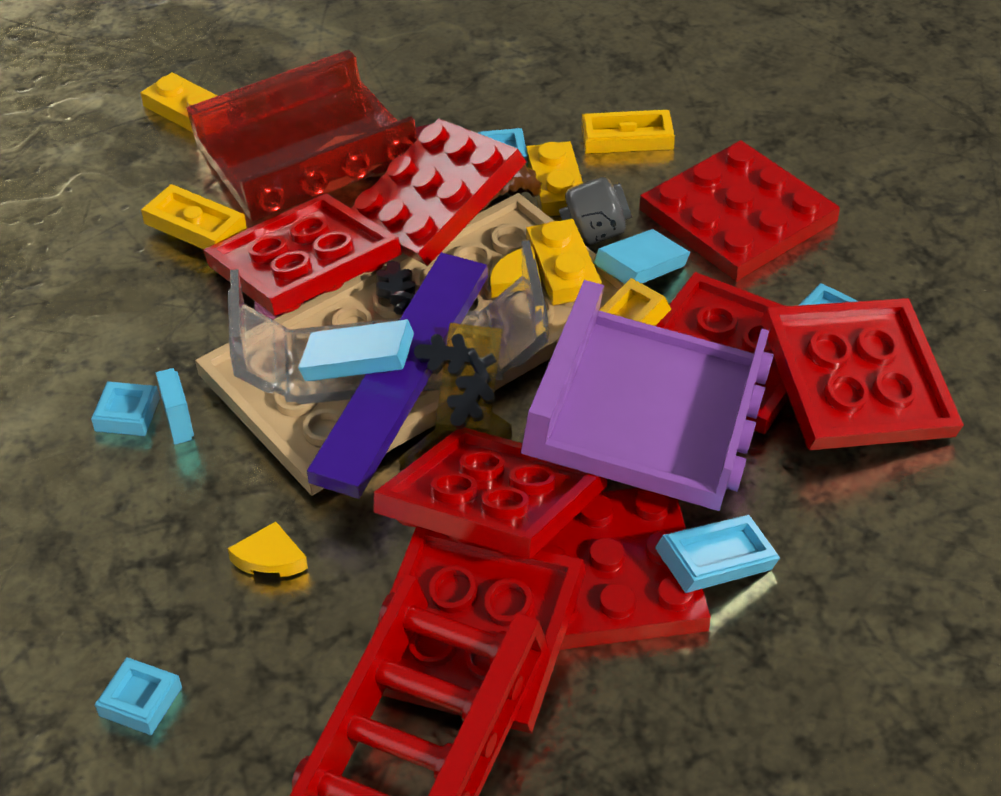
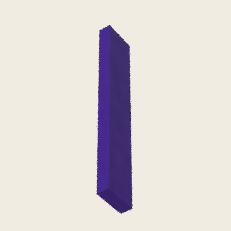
M440 253L400 320L408 319L414 332L404 368L402 370L365 375L307 469L309 484L360 499L432 375L428 369V363L417 360L414 354L415 347L420 344L432 345L431 337L434 334L441 335L446 346L450 344L452 336L457 332L488 278L487 264Z

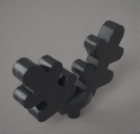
M389 261L386 264V270H378L376 272V295L390 299V304L394 306V312L397 315H402L415 295V282L412 281L411 270H401L399 262Z
M434 334L431 337L432 345H417L414 349V354L418 361L428 363V369L432 374H438L445 364H449L448 371L450 375L458 377L456 385L464 393L463 395L449 396L447 404L451 410H454L450 421L455 429L460 430L467 425L471 417L477 422L484 418V413L478 405L481 398L487 404L494 403L496 397L488 385L491 378L486 368L497 361L493 353L480 359L474 348H467L461 334H454L451 340L454 347L446 346L442 336ZM466 365H471L475 371L473 376L460 375Z

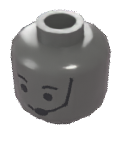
M604 176L567 189L565 193L567 206L558 209L562 220L574 219L583 242L587 246L621 235L626 229L625 220L632 218L620 182L612 184Z

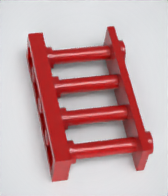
M405 574L396 592L389 593L384 599L379 612V625L310 756H305L298 764L293 775L290 796H391L342 776L358 742L434 771V778L436 780L428 796H479L547 651L548 645L540 621L516 612L507 632L500 631L498 635L486 632L426 610L429 604L417 578ZM414 632L489 659L490 668L481 686H474L469 690L399 664ZM386 687H391L462 714L463 724L454 743L448 742L443 747L371 719Z

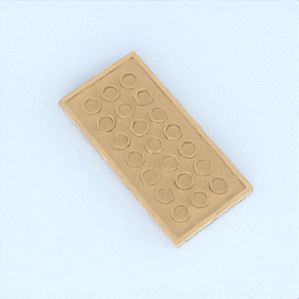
M520 193L478 213L442 251L445 254L487 264L488 278L455 334H461L467 348H474L480 359L493 353L497 362L486 368L491 378L488 385L492 391L497 390L551 359L574 305V302L553 306L542 279L541 292L491 298V273L499 260L515 250L528 247L526 227L554 221ZM586 246L587 251L594 264V260L597 254H595ZM403 253L389 261L399 262L401 270L409 269L412 271V281L415 282L416 294L438 256L429 266ZM387 261L385 265L379 270H386V264L389 261ZM594 264L601 279V284L604 285L600 304L601 308L624 283ZM378 270L365 272L345 282L338 290L323 293L302 304L295 311L285 313L195 360L198 375L311 496L325 488L309 484L307 469L366 374L305 381L298 367L311 332L400 320L402 315H397L394 312V306L390 304V299L376 295V272ZM451 340V342H450V344H449L448 346L454 347V346H453V343H452V340ZM445 364L438 374L430 376L387 452L452 415L454 410H451L448 406L447 398L451 395H463L464 392L460 391L456 385L458 377L450 375L448 371L449 364ZM466 365L460 376H473L475 371L471 365Z

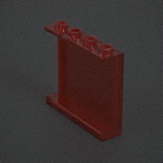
M349 49L186 107L196 145L252 222L385 172L394 159L402 156L418 140L414 118L410 116L397 121L362 83L356 56Z

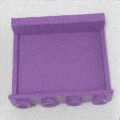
M584 280L529 409L521 454L720 511L726 489L737 492L744 471L746 458L736 456V453H748L756 422L747 420L746 416L754 419L757 418L765 387L755 385V383L766 384L774 354L764 352L769 330L761 328L755 352L750 353L599 311L604 285Z

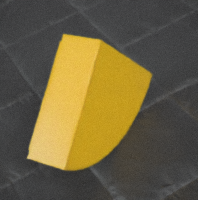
M533 246L515 250L499 260L491 273V298L541 292V278Z
M277 522L227 548L230 561L246 573L254 574V571L264 573L279 572L280 577H288L308 569L305 554Z

